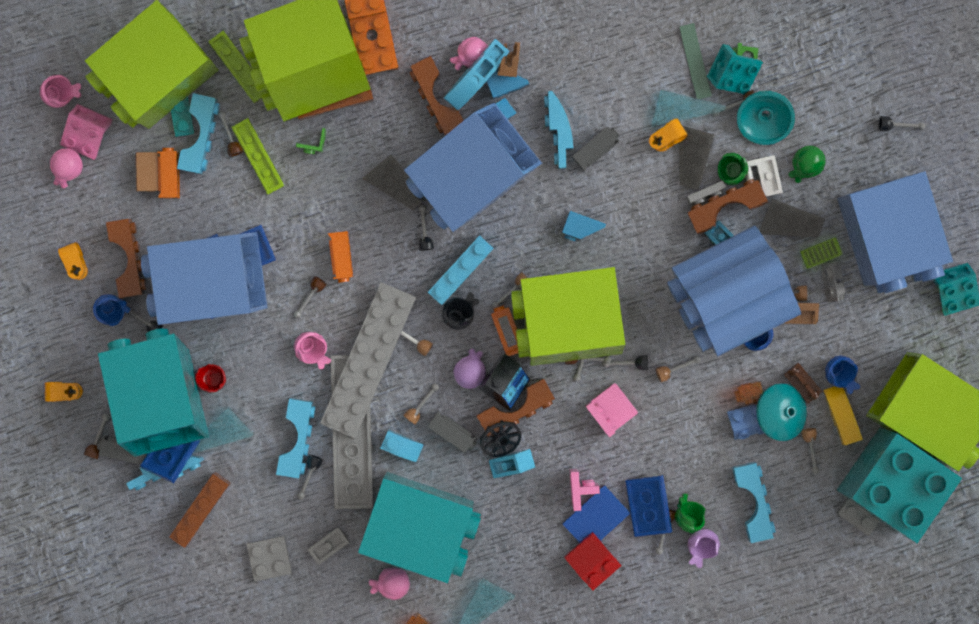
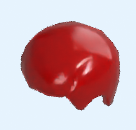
M207 364L197 370L195 375L196 385L207 393L217 392L226 384L225 371L218 365Z

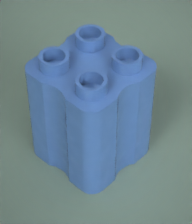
M755 225L671 267L675 278L668 281L667 285L677 303L685 300L680 303L682 308L679 309V313L688 330L698 326L692 333L702 352L712 348L718 357L801 315V310L780 259L767 244Z

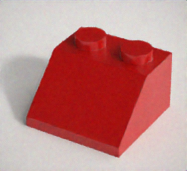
M593 532L564 556L566 561L592 591L622 566Z

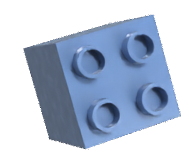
M492 103L471 114L404 171L409 176L406 184L410 191L418 198L425 196L434 207L430 214L435 223L442 229H446L449 226L452 232L474 219L542 163L497 105Z
M926 171L837 198L864 286L875 285L877 293H889L908 287L905 280L906 276L912 275L914 282L921 280L924 282L945 275L942 265L953 262Z
M257 232L147 246L148 254L141 257L142 273L145 278H151L153 293L147 295V310L150 317H157L158 325L247 314L268 308Z

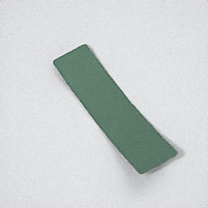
M695 24L680 26L697 99L710 97L712 94L700 51Z

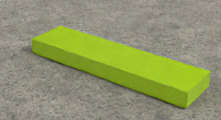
M224 30L208 42L255 104L262 97L260 92L258 93L251 77L250 70L252 68Z
M249 118L232 126L233 132L267 195L284 187L285 185Z

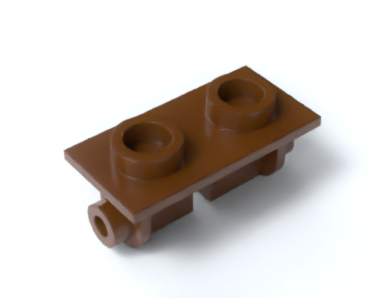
M799 363L783 374L793 387L800 392L807 404L812 400H816L819 394L823 392Z

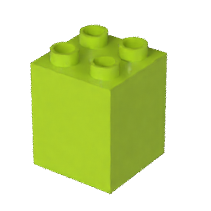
M158 0L153 2L85 60L92 69L85 78L99 94H103L107 99L114 95L117 101L110 106L123 123H128L132 128L137 124H141L150 129L167 115L175 105L183 101L219 71L173 14Z
M296 0L243 20L248 35L239 38L247 61H250L252 67L250 73L258 93L260 92L267 111L277 108L283 122L371 89L338 0Z
M615 267L521 279V290L511 291L514 320L524 319L526 329L516 330L519 358L530 357L531 366L623 353L626 344Z
M906 352L866 414V417L883 428L898 433L945 467L958 472L962 466L970 469L979 458V448L976 447L979 442V390L925 355Z

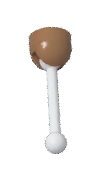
M401 332V335L417 344V351L423 356H426L433 346V343L428 340L417 341L407 333Z

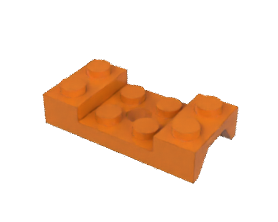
M345 0L353 41L366 76L387 70L399 69L384 0ZM370 30H375L378 34L377 38L373 41L367 39V33Z

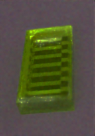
M836 237L800 251L806 269L843 255Z

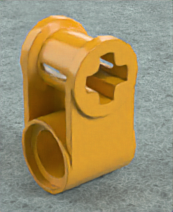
M674 119L653 133L649 138V144L657 151L664 152L683 141L688 134L680 121ZM658 139H661V145H660V146L657 145V144L659 143V142H658Z
M74 242L59 248L58 253L68 276L77 280L86 278L88 268L79 244ZM76 267L81 268L78 274H74V271L77 270Z
M45 382V402L77 400L83 395V388L78 383ZM69 390H76V394L69 393Z

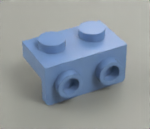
M757 404L727 412L735 440L746 439L754 434H764L757 421Z

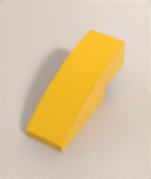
M835 386L824 389L823 392L842 445L845 446L863 440L844 389Z

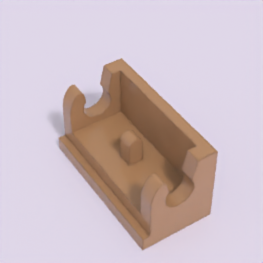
M515 42L514 50L501 59L497 75L517 77L520 42Z
M136 152V192L158 191L157 152Z
M798 303L801 315L785 322L786 324H817L819 319V303Z

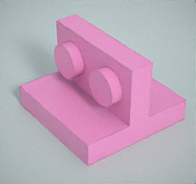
M569 469L572 508L574 511H582L580 495L600 494L599 485L594 480H582V484H580L579 471L577 469Z

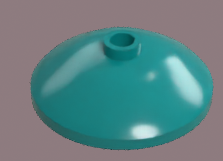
M759 91L749 95L741 103L737 112V125L742 135L749 141L760 145H770L782 141L790 134L795 123V112L792 104L785 96L774 91ZM765 110L769 111L768 114H763L762 112Z
M782 383L774 384L765 389L758 400L756 409L757 421L761 430L769 438L776 441L791 440L798 436L805 426L807 419L805 400L793 386Z

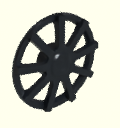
M500 420L499 423L488 426L482 436H480V447L488 456H505L514 451L519 445L521 431L514 422ZM503 426H509V427L503 432ZM499 427V432H496L494 429ZM513 428L517 430L516 432L508 434V432ZM489 432H491L494 436H487V435H488ZM513 436H518L517 442L512 441L509 438ZM484 440H492L484 445ZM508 444L514 445L508 451L505 448ZM494 445L491 453H489L486 449ZM497 448L503 449L504 453L495 454Z

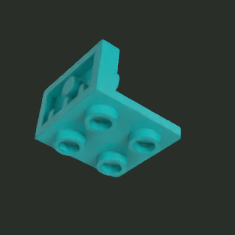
M722 44L707 78L716 89L745 94L750 90L763 62L759 59L737 55L729 45Z
M969 263L945 269L944 276L932 279L939 289L944 316L979 306L976 273Z

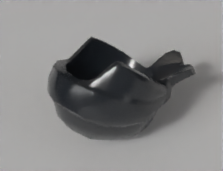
M469 292L465 299L461 297L450 298L442 309L444 323L449 328L455 330L467 328L473 321L474 306L479 304V299H475L472 292Z

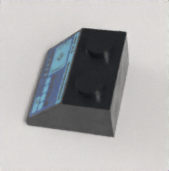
M504 354L498 358L479 389L510 411L529 383L530 378L519 363Z

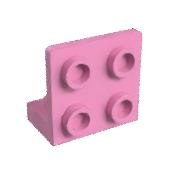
M77 104L68 115L60 145L95 160L103 135L111 126L113 119Z
M616 383L585 405L609 437L638 414V411Z

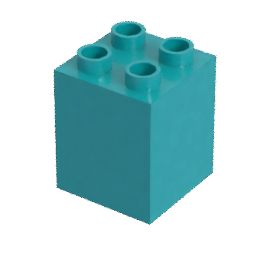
M166 328L147 332L145 334L146 341L131 344V340L127 338L111 341L107 344L109 351L98 353L117 444L134 457L209 438L199 389L195 381L190 350L174 333L169 334V330Z
M879 427L837 488V491L899 534L918 544L962 478L898 433Z
M386 472L358 553L448 584L451 574L459 577L462 576L469 550L460 546L464 537L474 540L481 520V514L473 511L474 501Z

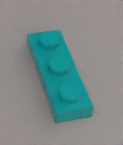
M188 97L180 101L171 110L175 137L194 134L191 113H189Z

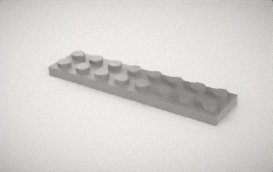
M380 283L320 424L356 438L415 302V296L385 283Z
M331 355L332 394L349 355ZM370 404L356 438L332 429L335 509L373 508Z

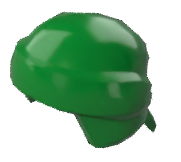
M811 145L798 149L792 159L794 170L790 171L788 176L790 178L795 177V182L800 183L802 178H811L819 175L824 170L826 163L824 153L819 148Z
M737 153L724 154L718 164L720 179L725 184L731 186L742 182L749 171L746 159Z
M683 493L682 497H679L675 521L683 531L695 533L705 525V508L697 502L687 501L688 494Z

